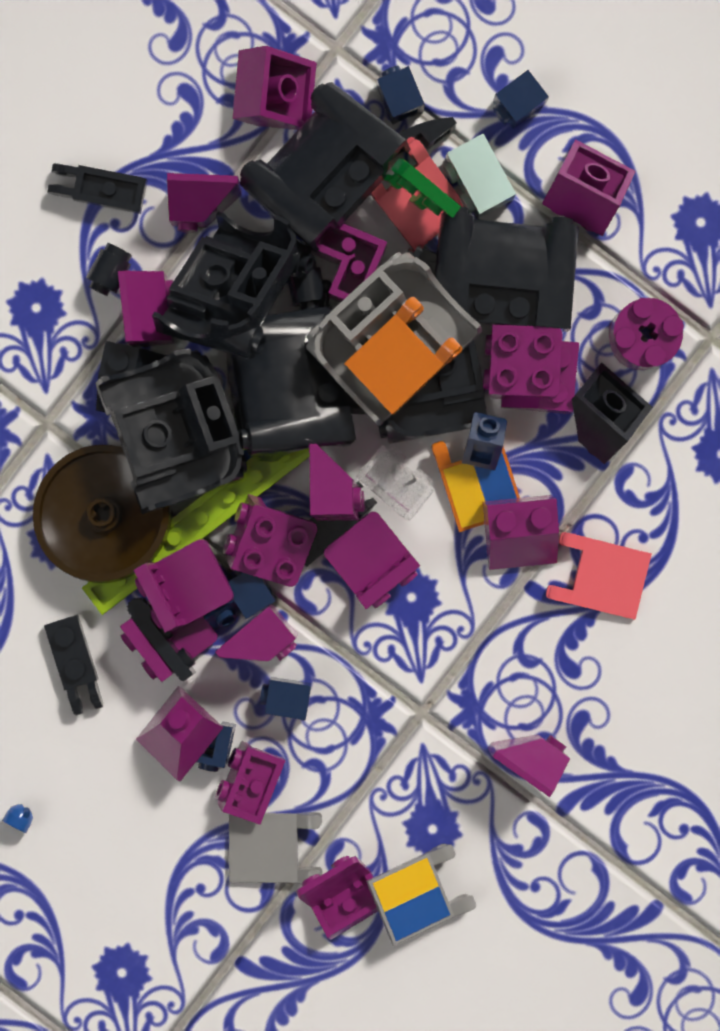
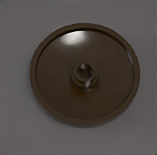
M103 444L92 445L69 453L47 472L35 496L33 526L41 549L57 568L83 581L111 583L135 575L134 569L145 563H151L155 559L169 534L172 518L171 505L142 515L131 485V481L134 479L122 447Z

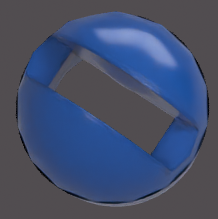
M17 804L9 808L2 821L27 833L33 816L30 808H24L22 804Z

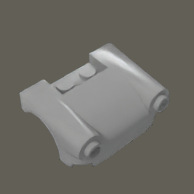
M400 252L394 254L337 305L306 337L309 341L306 349L378 427L392 414L344 363L383 327L410 297H415L423 305L424 310L407 326L434 354L451 337L464 349L482 332L481 325L449 295L436 279L430 267L409 252L403 255Z

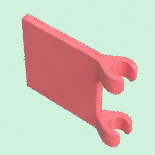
M409 137L407 143L411 150L408 154L416 162V165L413 167L461 207H464L459 195L431 159L423 144L419 140ZM380 183L370 194L414 251L418 245L424 246L439 233L441 213L437 216L427 208L424 210L419 209L409 201L412 195L403 188L395 189L390 186L386 190L383 184ZM417 191L414 193L415 196L420 194Z
M562 532L559 544L582 550L572 590L549 585L546 590V597L635 620L652 553Z

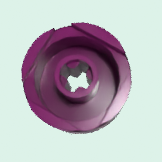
M640 298L629 303L613 318L608 331L610 346L615 358L624 366L634 370L653 369L668 362L678 352L683 339L684 325L674 308L666 302L655 298ZM647 327L650 330L649 335L652 339L643 342L641 340L642 333L638 330H643Z

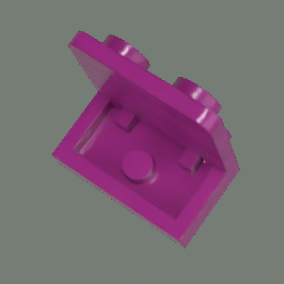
M493 325L492 335H486L485 355L491 356L490 369L484 370V390H489L491 399H505V396H558L560 392L562 330L560 328L540 326Z
M248 494L245 503L241 502L235 514L237 526L234 534L227 536L223 554H226L225 558L233 570L293 587L300 578L317 533V526L313 521L266 507L262 498Z
M375 511L369 512L324 549L326 559L355 593L365 609L371 605L377 608L386 602L391 596L389 591L397 584L403 587L411 582L418 575L415 570L420 567L416 559Z
M204 539L196 540L156 563H145L134 569L137 576L135 579L136 587L143 597L148 598L153 608L151 610L152 619L160 629L163 628L165 633L176 631L231 602L234 598V593L211 547Z
M201 617L176 631H172L175 636L171 641L179 650L184 647L194 658L216 642L218 635L204 617ZM132 618L120 626L124 632L120 635L121 639L132 652L137 649L145 660L141 663L142 667L153 680L158 677L163 682L174 673Z
M345 856L338 859L331 865V870L321 876L320 874L310 876L302 882V887L296 891L299 899L312 908L324 933L330 940L378 912L366 882L374 878L371 870L356 856L351 858L350 856Z

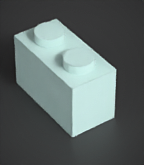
M484 134L447 152L445 158L447 164L443 165V168L452 184L457 182L463 194L459 197L463 206L469 208V214L474 212L476 218L479 219L514 200L516 193Z

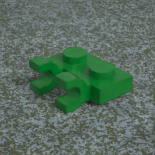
M399 158L390 169L394 174H388L384 179L393 188H403L410 193L412 197L409 201L421 210L427 208L437 216L443 212L453 218L461 208L457 202L403 158ZM416 191L420 193L418 196L414 195Z

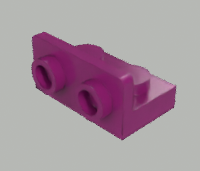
M241 741L239 748H234L230 755L228 767L231 769L226 781L221 780L216 791L215 798L218 800L217 805L221 811L261 825L286 760L283 757L254 748L249 743Z

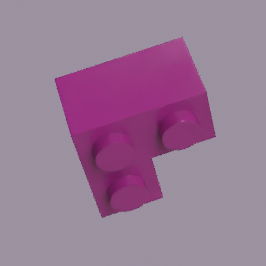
M343 223L341 227L337 226L334 230L329 227L315 242L319 248L318 252L315 253L311 249V253L340 265L328 294L329 298L341 303L379 268L387 249V241Z

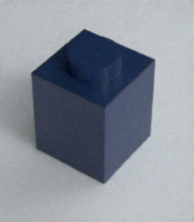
M393 66L380 74L381 78L377 79L376 87L392 125L424 112L425 104L409 66L400 69V66Z
M527 70L495 94L493 111L504 125L508 122L514 129L546 105L549 96L531 72Z
M236 570L228 573L231 579L228 583L234 593L233 599L245 619H248L277 600L264 579Z
M271 677L269 685H262L260 704L266 705L265 714L306 720L312 683Z

